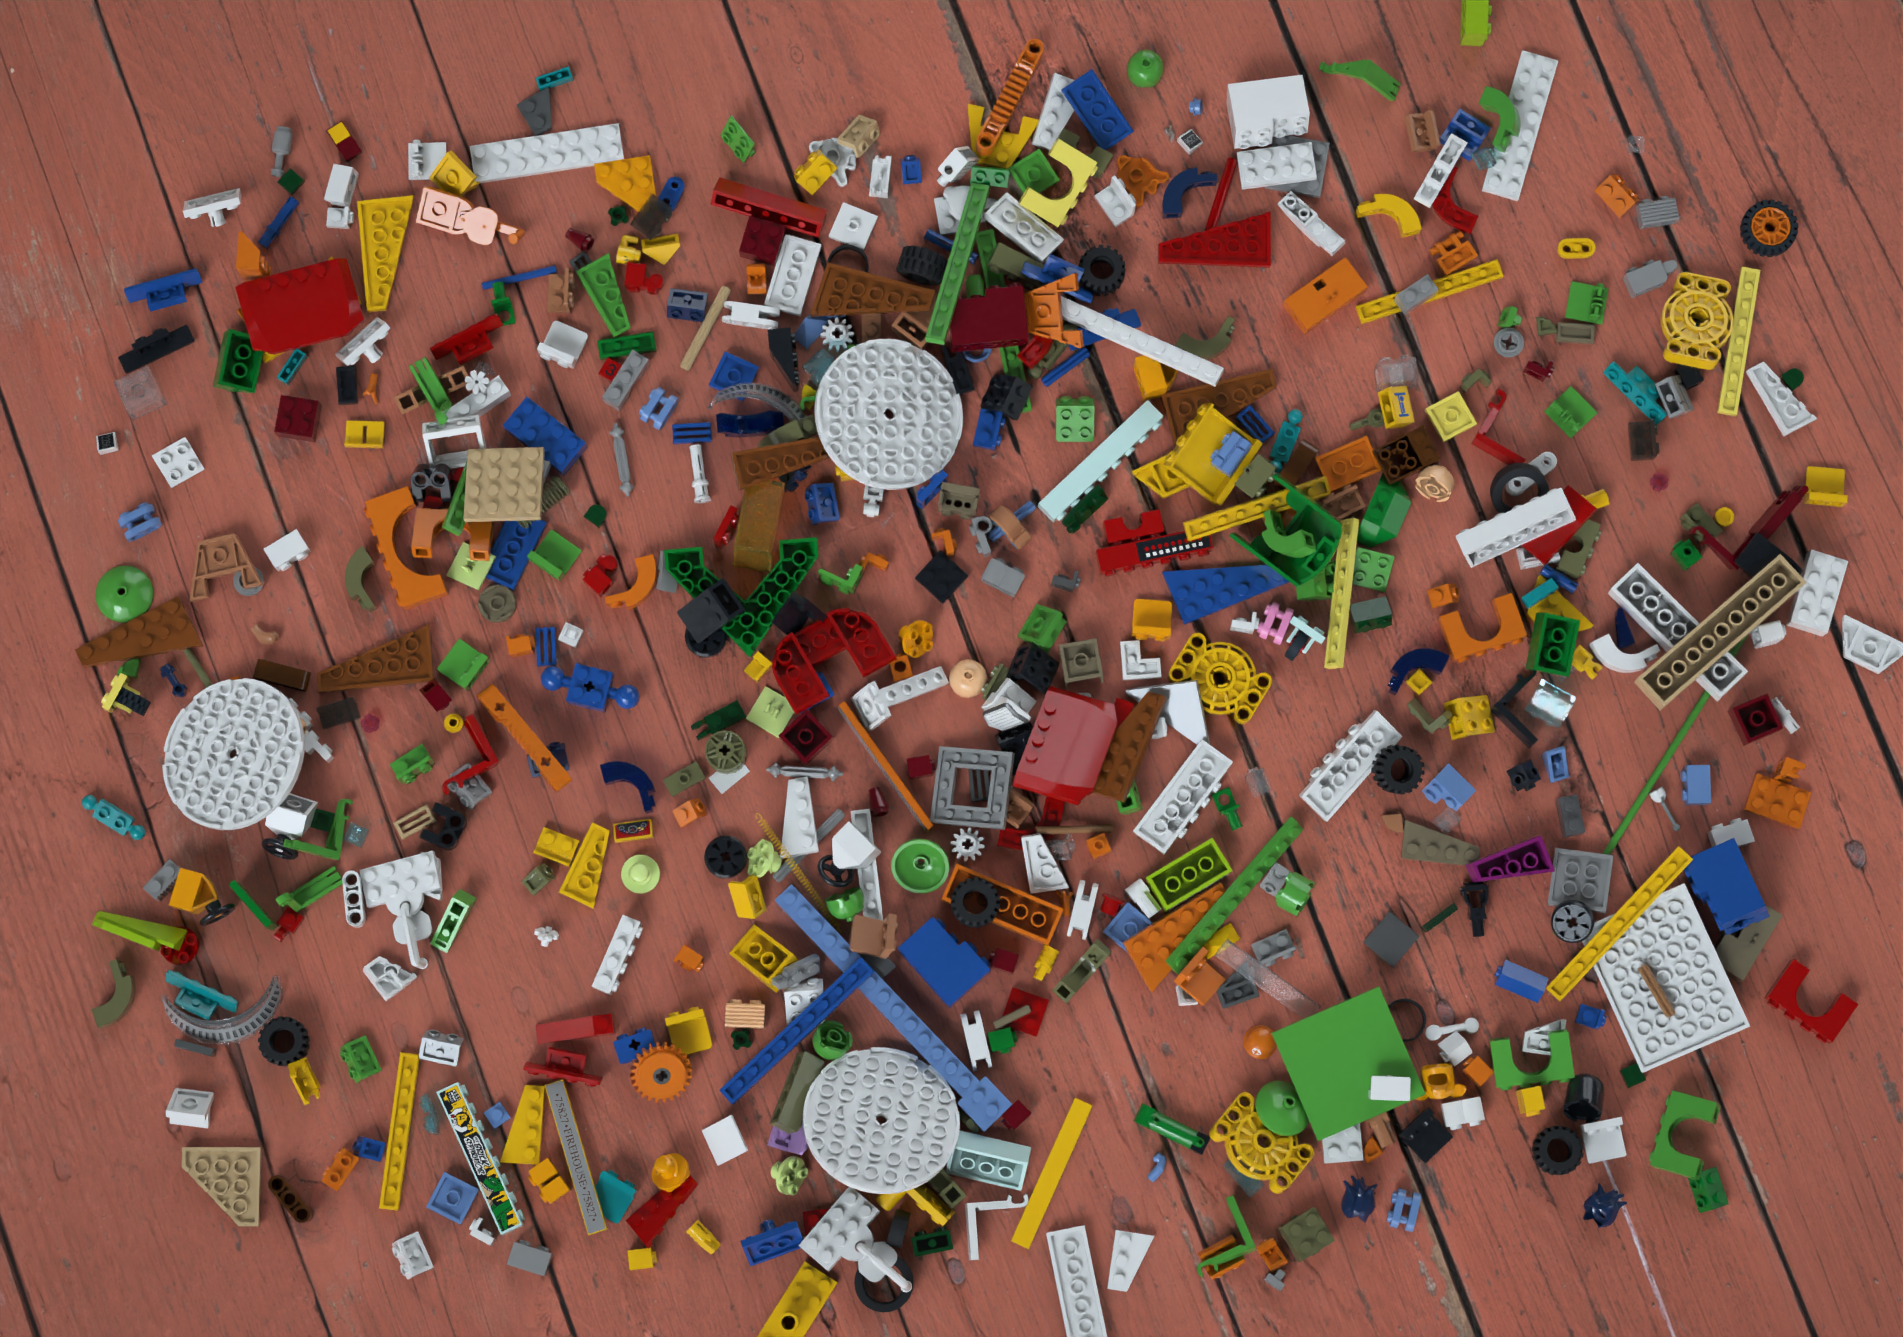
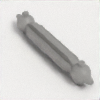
M614 423L613 429L609 431V434L614 437L613 445L619 479L623 483L619 486V489L627 497H630V492L634 489V485L629 482L631 478L625 443L621 437L625 432L617 423Z
M775 762L774 765L766 768V771L774 775V778H777L780 774L789 777L807 776L808 778L822 779L829 776L831 781H835L839 776H843V772L838 771L836 766H832L829 770L825 767L785 765L780 767L778 762Z

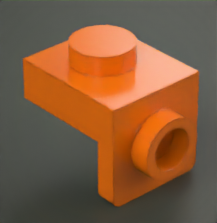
M765 264L746 265L748 294L767 293Z
M945 528L934 530V533L931 534V540L943 539L947 557L953 556L954 550L957 549L955 538H951L950 530L945 531Z
M868 552L867 556H862L858 565L863 567V574L868 564L886 572L889 562L881 554L877 553V555Z
M1447 583L1427 590L1433 609L1460 602V593L1455 584Z
M699 798L689 800L672 811L680 828L707 815L705 806Z
M1273 1237L1263 1240L1257 1246L1260 1257L1271 1273L1288 1263Z

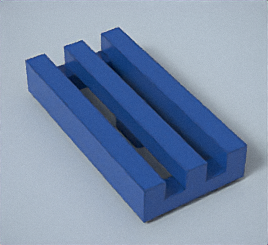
M1251 405L1235 417L1253 439H1258L1262 443L1275 434ZM1248 411L1256 418V420H1257V421L1264 427V429L1268 432L1267 435L1260 429V427H1259V426L1252 420V418L1247 414ZM1242 416H1244L1246 420L1254 427V429L1262 436V439H1260V437L1244 421Z
M710 422L672 424L673 444L711 442ZM707 428V430L677 432V429ZM707 434V437L677 439V436Z
M555 627L536 628L538 667L557 666ZM548 632H551L552 662H549ZM540 633H543L544 635L545 662H541Z

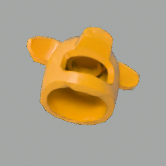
M1452 1064L1421 1066L1420 1077L1425 1095L1415 1100H1426L1428 1097L1431 1099H1444L1449 1096L1459 1098L1464 1095L1467 1089L1462 1084H1455Z

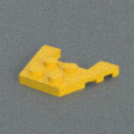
M968 104L971 150L980 158L976 164L1002 169L1011 167L1022 152L1025 144L1029 141L1039 120L1023 116L1019 134L1004 131L994 152L989 156H981L976 151V140L983 127L981 122L985 107ZM988 142L981 143L983 146L990 145Z

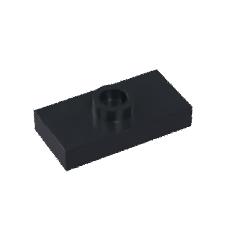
M356 366L336 367L339 406L358 404Z

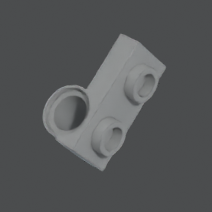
M985 516L975 517L971 519L972 525H969L972 536L976 535L978 542L975 545L978 553H982L985 558L991 556L986 536L992 530V522ZM982 522L987 523L989 526L985 531L978 528V525Z

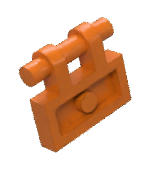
M1462 231L1450 234L1446 240L1441 243L1437 242L1433 248L1429 249L1431 256L1437 253L1440 254L1441 257L1436 260V263L1445 276L1450 275L1478 257V254L1468 240L1462 244L1459 241L1464 237ZM1454 245L1455 248L1447 253L1445 248Z

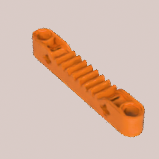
M1036 38L1028 40L1002 93H1000L999 99H997L992 112H990L977 136L976 151L981 156H989L994 152L1037 70L1044 53V44L1041 40ZM1037 49L1039 52L1033 53L1030 50ZM988 142L990 145L983 146L981 143Z
M493 684L477 694V698L497 722L502 723L509 733L511 732L512 737L516 739L518 744L520 743L521 748L525 749L526 754H529L531 760H534L540 774L555 792H558L572 781L563 766Z

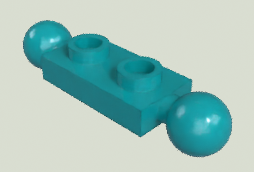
M1293 409L1288 413L1289 423L1282 422L1269 457L1274 459L1271 462L1278 467L1276 472L1279 474L1282 471L1281 462L1287 464L1301 430L1300 427L1296 426L1303 419V414L1298 409Z
M93 795L83 797L81 802L83 808L95 810L92 817L123 836L130 832L134 840L144 838L146 834L145 828L141 825H132L135 820L134 817L105 799H101L97 803V799Z

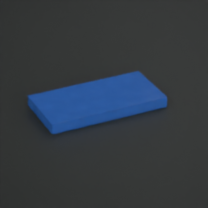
M1093 69L1061 90L1098 147L1108 150L1134 132Z
M542 519L535 520V522H532V525L528 524L529 527L525 529L517 521H505L491 549L490 554L495 555L496 558L486 578L515 591L529 562L527 555L531 550L534 552L547 522Z

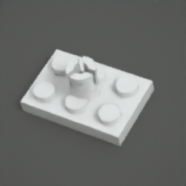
M240 188L185 201L183 207L184 217L195 219L203 213H208L212 227L224 225L226 220L222 209H235L241 204L242 194Z
M376 317L335 355L347 366L355 364L360 359L359 356L362 353L369 358L371 363L376 362L381 358L380 356L383 355V352L378 349L374 342L378 339H383L388 334L390 327L386 322Z

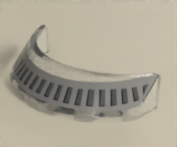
M745 382L728 386L717 392L707 407L711 410L714 404L723 400L747 397L766 402L787 416L791 422L807 417L806 413L800 409V405L790 395L785 394L781 389L757 382Z
M273 975L268 989L254 1006L235 1017L215 1021L194 1018L181 1012L170 1003L169 996L161 995V999L168 1018L182 1033L202 1043L228 1045L231 1042L238 1043L249 1039L263 1029L264 1024L270 1022L281 1004L283 990L281 977Z

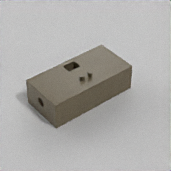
M1767 905L1766 908L1770 917L1757 923H1751L1749 926L1727 936L1725 931H1723L1714 946L1727 976L1737 982L1745 979L1782 917V914Z

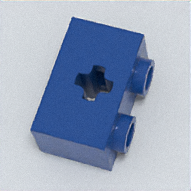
M646 1027L636 1030L635 1034L628 1036V1034L620 1035L613 1042L621 1065L632 1062L633 1059L638 1060L636 1053L642 1054V1048L648 1050L649 1044L656 1047L652 1031L650 1029L647 1030ZM635 1040L637 1043H640L638 1050L630 1048L633 1045L632 1041Z

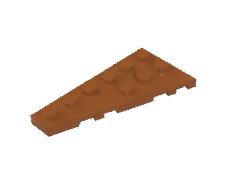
M827 262L810 315L811 317L930 311L936 291Z
M1272 369L1218 381L1216 387L1204 384L1162 394L1161 398L1174 448L1176 447L1177 439L1184 435L1188 423L1194 420L1197 410L1202 404L1213 403V408L1228 418L1274 390L1276 383Z
M177 596L75 649L83 667L86 668L118 660L125 661L135 657L142 658L164 654L168 651L203 647L204 645L181 599Z
M430 625L423 626L421 629L407 633L405 636L391 640L366 651V653L352 657L341 664H336L318 672V692L326 693L430 682L434 678Z
M1148 691L1116 730L1092 794L1125 803L1167 701L1164 695Z

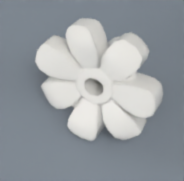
M473 370L470 372L471 377H465L467 391L473 389V394H479V390L481 392L487 390L485 385L489 384V379L487 377L484 378L485 373L479 372L477 375V372Z
M540 927L534 931V934L538 936V939L541 940V945L547 947L549 942H552V939L558 940L559 938L558 932L552 930V927Z

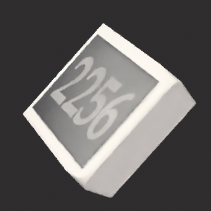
M1192 129L1177 139V142L1189 155L1203 144V141Z
M115 432L96 436L97 450L100 455L119 451Z

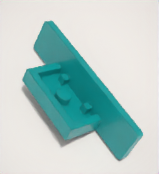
M1613 361L1603 371V374L1655 425H1658L1667 416V412L1655 401L1660 396L1655 386L1656 383L1638 366L1634 367L1627 374Z
M167 971L166 982L181 989L174 1000L175 1006L208 1021L218 1006L233 1013H236L238 1010V1001L232 996H225L212 987L208 988L201 985L197 980H190L177 971Z

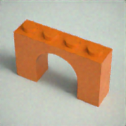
M416 509L411 545L413 557L432 558L434 541L436 536L444 530L442 525L448 509ZM494 521L466 522L463 529L471 535L469 545L470 560L490 561Z
M1512 593L1494 598L1491 601L1499 628L1497 635L1488 641H1477L1466 633L1458 610L1439 616L1437 620L1452 662L1458 661V663L1468 661L1470 656L1476 655L1478 658L1486 655L1489 650L1494 649L1496 652L1505 649L1507 644L1512 643L1515 646L1523 643L1527 633Z

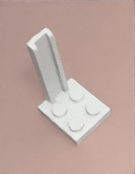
M939 666L882 689H879L876 682L873 681L868 683L850 699L865 730L870 732L892 716L888 709L889 707L943 687L949 681L942 667Z

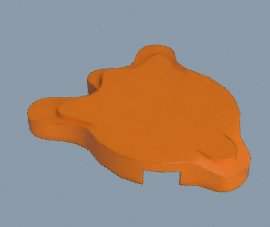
M1121 155L1117 159L1118 179L1121 178L1124 182L1126 192L1134 196L1137 202L1136 208L1142 207L1145 192L1155 195L1158 184L1166 183L1169 180L1167 172L1155 169L1145 158Z

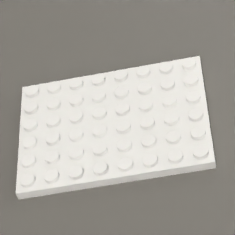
M1685 883L1663 892L1593 966L1642 1073L1750 1027ZM1615 914L1594 922L1592 933L1582 941L1584 947ZM1644 964L1648 965L1675 1010V1014L1669 1018L1663 1013L1638 971V968Z

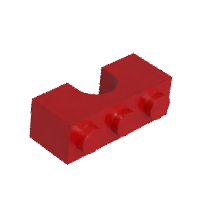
M1160 509L1141 513V526L1135 530L1128 529L1124 525L1122 517L1104 520L1103 528L1107 546H1116L1126 542H1135L1163 535L1164 527Z

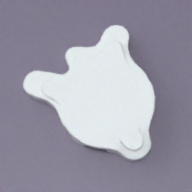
M837 138L811 142L809 151L812 153L820 149L838 167L831 175L836 180L838 186H846L848 180L845 171L847 169L852 171L856 169L857 157L854 150L840 145Z
M948 186L943 192L949 206V212L958 220L962 216L970 189L969 186ZM988 198L984 211H988L997 200ZM983 216L980 223L986 221V219L983 218Z

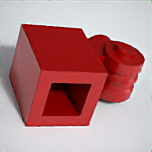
M627 262L624 285L629 292L639 293L640 291L647 290L648 294L658 295L664 286V281L660 274H653L650 278H647L646 264Z
M604 553L596 560L597 565L585 571L583 574L584 578L582 579L600 598L613 585V581L606 575V572H613L618 567L615 557L607 556Z

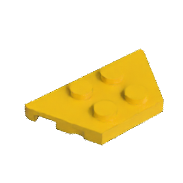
M1166 456L1132 471L1133 476L1163 499L1190 487L1163 465L1166 461Z
M1539 575L1536 580L1535 588H1537L1547 580L1544 579L1541 575ZM1555 591L1530 609H1527L1526 615L1533 622H1535L1536 612L1580 620L1578 632L1591 629L1594 626L1558 591Z

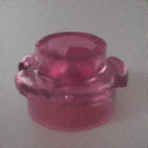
M1655 473L1653 478L1650 479V485L1655 491L1665 490L1668 487V478L1664 474Z
M367 714L361 720V727L367 733L375 732L379 729L380 720L376 715Z

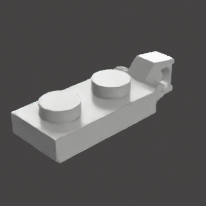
M812 954L784 967L782 974L772 978V985L780 990L791 987L820 973V957L817 954Z

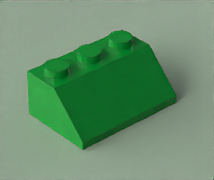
M232 329L224 332L213 387L232 392L255 393L263 351H253L248 333Z
M1536 612L1525 669L1569 677L1580 620Z

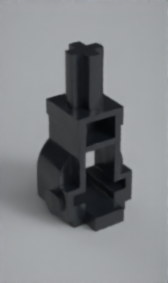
M1483 881L1464 882L1463 886L1460 887V895H1462L1463 901L1468 908L1467 918L1472 921L1473 937L1484 936L1483 919H1487L1485 904L1488 901L1489 888ZM1483 890L1482 893H1479L1480 906L1472 907L1469 894H1466V891Z

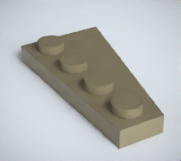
M1404 820L1401 859L1461 866L1479 859L1480 847Z

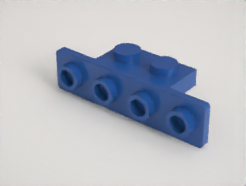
M1049 254L1042 269L1024 262L1022 273L1030 279L1039 280L1044 285H1047L1073 273L1078 274L1079 282L1084 269ZM1079 286L1078 291L1062 292L1075 296L1082 302L1091 303L1093 298V291Z
M195 268L126 287L124 292L129 303L147 299L148 308L152 312L187 302L185 288L202 283V278L198 269Z
M1109 308L1101 313L1132 328L1141 327L1136 309L1119 313L1118 308ZM1084 328L1077 329L1083 332L1084 346L1106 339ZM1069 344L1071 351L1079 349Z

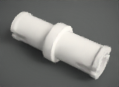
M1777 697L1772 699L1771 702L1779 720L1790 734L1797 731L1800 725L1790 715V710H1786Z

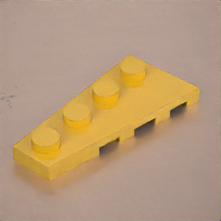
M593 822L591 823L558 893L594 909L610 830Z
M525 1085L500 1163L532 1165L540 1163L545 1086Z

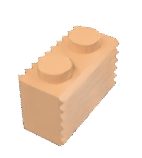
M731 999L730 1003H726L725 1027L764 1029L765 1004H761L759 1000H750V1004H742V1000Z

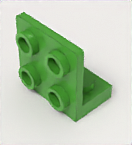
M550 530L535 552L531 550L527 557L529 561L561 582L582 551L555 531Z
M855 564L854 568L850 567L846 575L847 580L821 568L818 574L823 584L830 587L835 585L839 587L838 590L848 595L849 592L855 593L863 576V567Z
M458 639L437 670L466 691H469L489 664L490 659L461 639Z
M421 744L389 765L397 775L398 781L408 785L417 779L416 776L420 773L425 774L432 770L435 762L424 745Z

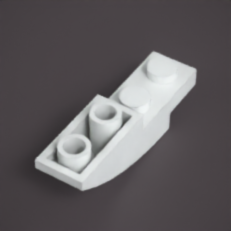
M1292 191L1278 202V206L1314 244L1318 247L1321 246L1331 256L1345 244V240L1318 217V214Z
M290 698L289 700L295 707L299 717L305 721L307 726L306 733L304 734L305 751L311 755L316 750L330 763L334 759L331 755L333 751L326 743L322 746L317 741L320 737L313 730L308 732L313 727L310 723L312 718L305 711L301 713L297 709L299 705Z

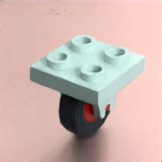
M1300 615L1298 618L1293 616L1290 624L1295 626V629L1286 641L1290 647L1284 656L1291 661L1295 659L1298 653L1306 654L1314 641L1322 645L1326 639L1323 636L1325 632L1316 626L1313 629L1307 625L1309 621ZM1309 637H1311V640L1309 641V643L1306 644V642H1307V640L1309 639Z

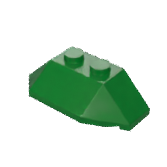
M1382 472L1358 528V543L1372 548L1397 537L1411 505V500L1401 480L1389 485Z

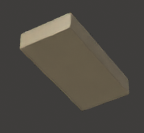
M1556 323L1558 333L1556 334L1555 342L1594 344L1595 325Z
M1026 1005L995 1020L993 1025L997 1030L1031 1013L1029 1005Z

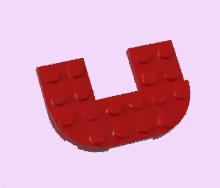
M850 608L835 609L826 613L827 617L824 622L818 620L795 634L793 632L789 633L780 641L776 647L774 659H772L773 674L795 715L829 697L827 690L813 667L838 653L847 650L863 678L897 660L878 625L870 616L861 611L850 610Z

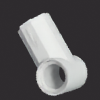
M1141 878L1125 889L1129 898L1139 906L1148 919L1162 909L1150 894L1149 888Z

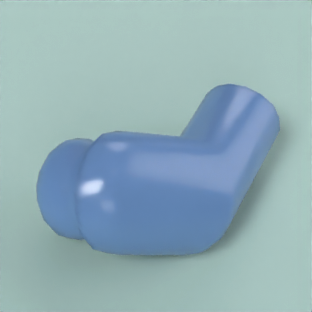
M1160 1152L1153 1157V1161L1157 1164L1147 1175V1178L1152 1182H1155L1165 1169L1167 1159Z

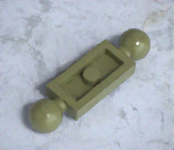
M1068 321L1063 323L1064 330H1077V325ZM1054 340L1049 352L1032 370L1030 368L1027 369L1028 376L1032 379H1038L1042 375V368L1044 367L1049 370L1069 344Z

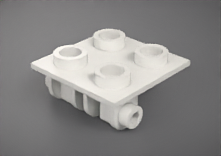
M413 140V143H408L409 180H430V175L446 154V142L421 143L420 140Z
M186 437L152 455L171 488L204 470L203 465Z

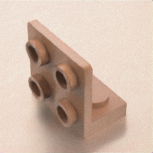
M565 267V275L549 274L548 313L571 314V308H574L575 298L572 289H575L574 273H571L569 268Z

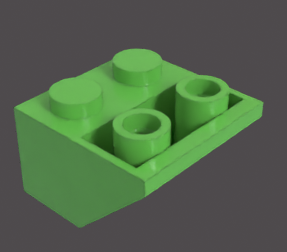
M1330 560L1317 576L1302 585L1296 586L1297 600L1316 601L1332 599L1336 561Z

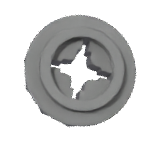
M1501 329L1494 337L1493 347L1503 357L1512 358L1519 355L1523 349V336L1516 329ZM1511 336V343L1514 346L1510 345L1506 350V344L1503 341H1507Z
M255 567L260 579L264 584L265 581L262 572ZM237 572L234 575V587L241 595H257L263 588V586L244 589L241 572Z

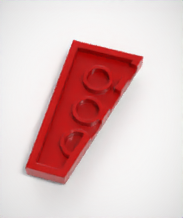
M691 1175L672 1192L660 1190L625 1220L648 1249L653 1244L652 1240L656 1235H660L664 1230L663 1226L669 1218L672 1219L679 1205L684 1204L697 1187L698 1183Z

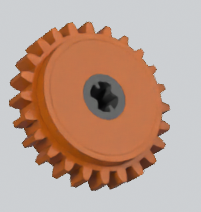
M656 1042V1047L649 1044L648 1050L642 1048V1054L636 1053L638 1060H632L634 1066H630V1071L632 1072L630 1073V1079H632V1086H636L635 1091L637 1093L640 1092L642 1098L647 1095L648 1101L655 1098V1103H658L659 1099H662L663 1103H665L666 1098L673 1101L674 1095L680 1097V1090L686 1091L684 1085H690L688 1079L692 1078L690 1073L692 1067L690 1059H686V1053L681 1054L680 1047L675 1050L674 1044L667 1047V1042H664L663 1046Z

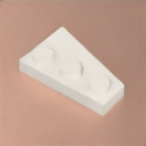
M1041 833L1021 836L1030 894L1069 888Z
M1115 1230L1107 1289L1127 1292L1154 1236Z

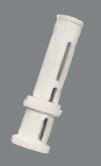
M699 444L689 447L694 476L692 487L695 490L696 497L694 502L706 503L711 501V497L708 494L707 487L709 481L705 479L702 446Z

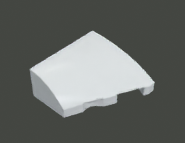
M381 956L363 968L364 974L385 1001L395 996L417 978L415 973L411 974L401 969V966L389 963L387 959Z

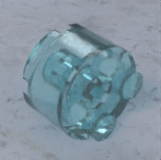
M821 349L802 366L807 374L812 375L810 380L816 386L819 385L824 373L834 362V357L826 350Z

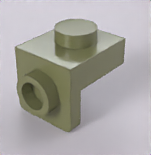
M1478 368L1472 375L1468 373L1461 380L1463 383L1460 388L1466 393L1478 380L1487 388L1492 382L1490 380L1491 377L1486 371H1481Z

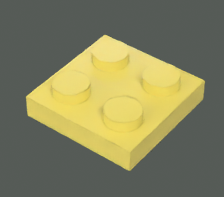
M1459 391L1425 409L1443 443L1477 425Z

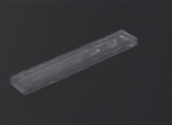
M1228 939L1215 953L1216 957L1304 1019L1313 1015L1321 1008L1319 1004Z

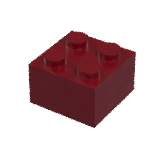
M749 216L739 249L740 257L776 266L784 236L787 232L786 226Z
M281 395L274 430L275 434L278 437L315 442L322 405L318 400Z
M1768 693L1733 707L1728 711L1743 746L1783 729Z
M807 709L778 735L779 739L805 766L834 740L833 736Z

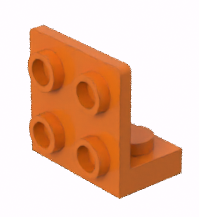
M1204 947L1200 949L1174 980L1177 985L1202 1006L1207 1003L1225 981L1222 975L1206 963L1207 959L1204 957L1209 951Z

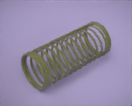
M556 475L552 476L550 481L547 480V483H544L543 488L545 491L542 492L543 505L541 513L545 514V511L548 512V508H552L551 505L555 506L554 502L558 504V500L561 501V497L565 499V496L570 494L565 483ZM521 520L517 522L527 529L529 527L528 524L532 525V522H535V520Z

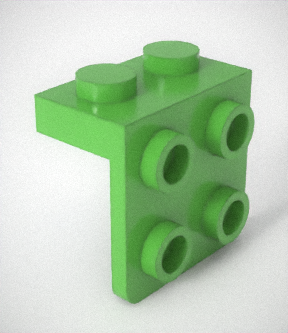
M1062 396L1056 398V440L1058 442H1092L1094 440V398L1088 396H1081L1079 398Z

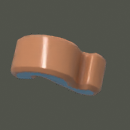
M999 505L988 515L992 524L1002 531L1016 549L1020 550L1032 539L1031 534L1022 526L1019 519L1005 506Z

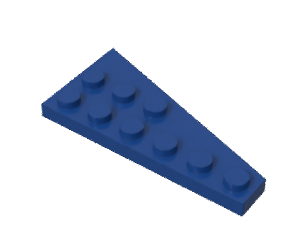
M1268 565L1162 572L1184 625L1289 583L1288 580Z

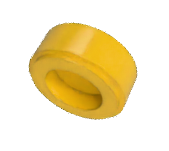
M1722 507L1715 512L1714 520L1717 525L1727 527L1733 522L1734 513L1730 508Z

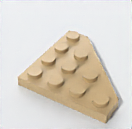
M182 1147V1168L213 1198L224 1212L238 1226H260L262 1147Z

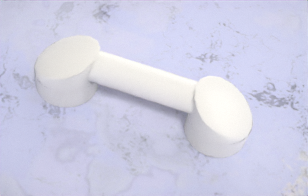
M1468 1018L1463 1023L1444 1027L1430 1025L1425 1030V1036L1428 1040L1435 1041L1441 1035L1455 1031H1465L1472 1034L1478 1030L1479 1023L1475 1018Z

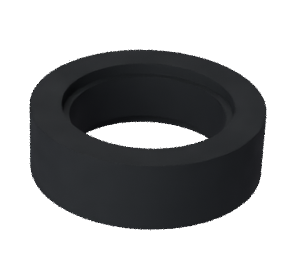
M1514 463L1502 468L1495 475L1490 487V496L1498 513H1506L1512 510L1511 507L1502 501V491L1507 482L1513 478L1528 477L1534 480L1538 486L1537 496L1539 497L1550 491L1548 483L1539 469L1527 463Z
M897 1256L894 1266L900 1270L903 1278L911 1282L912 1289L909 1292L902 1291L896 1299L890 1302H878L872 1299L865 1289V1277L859 1272V1268L857 1269L854 1282L855 1291L860 1301L866 1307L877 1312H891L899 1309L908 1301L913 1290L914 1281L911 1269L902 1258Z

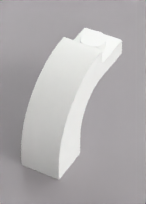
M1609 634L1589 644L1591 651L1599 662L1611 670L1622 673L1643 670L1647 667L1644 660L1650 662L1656 659V654L1660 652L1656 644L1637 654L1623 653L1615 646Z

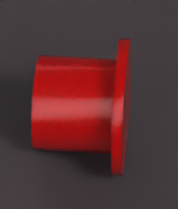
M1102 893L1104 900L1100 911L1116 916L1120 904L1124 905L1125 902L1113 895Z

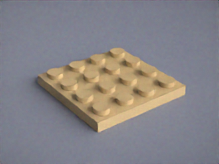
M544 447L468 449L464 521L541 520Z

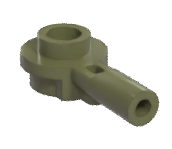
M1373 409L1367 418L1350 423V430L1353 431L1367 425L1376 428L1383 426L1385 423L1382 410Z

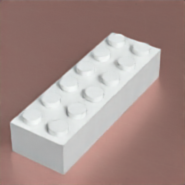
M1554 488L1541 497L1532 498L1524 505H1516L1512 510L1506 513H1499L1489 521H1481L1471 529L1460 531L1456 535V539L1463 555L1472 568L1575 521L1576 518L1562 488Z

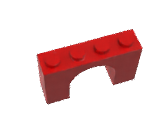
M1792 959L1764 998L1768 1000L1767 1004L1776 1010L1778 1008L1782 1010L1786 1018L1799 1022V1026L1803 1030L1816 1034L1815 1038L1824 1044L1826 1042L1832 1043L1859 1004L1841 993L1837 995L1823 1015L1813 1017L1805 1014L1797 1004L1796 993L1810 970L1797 960Z

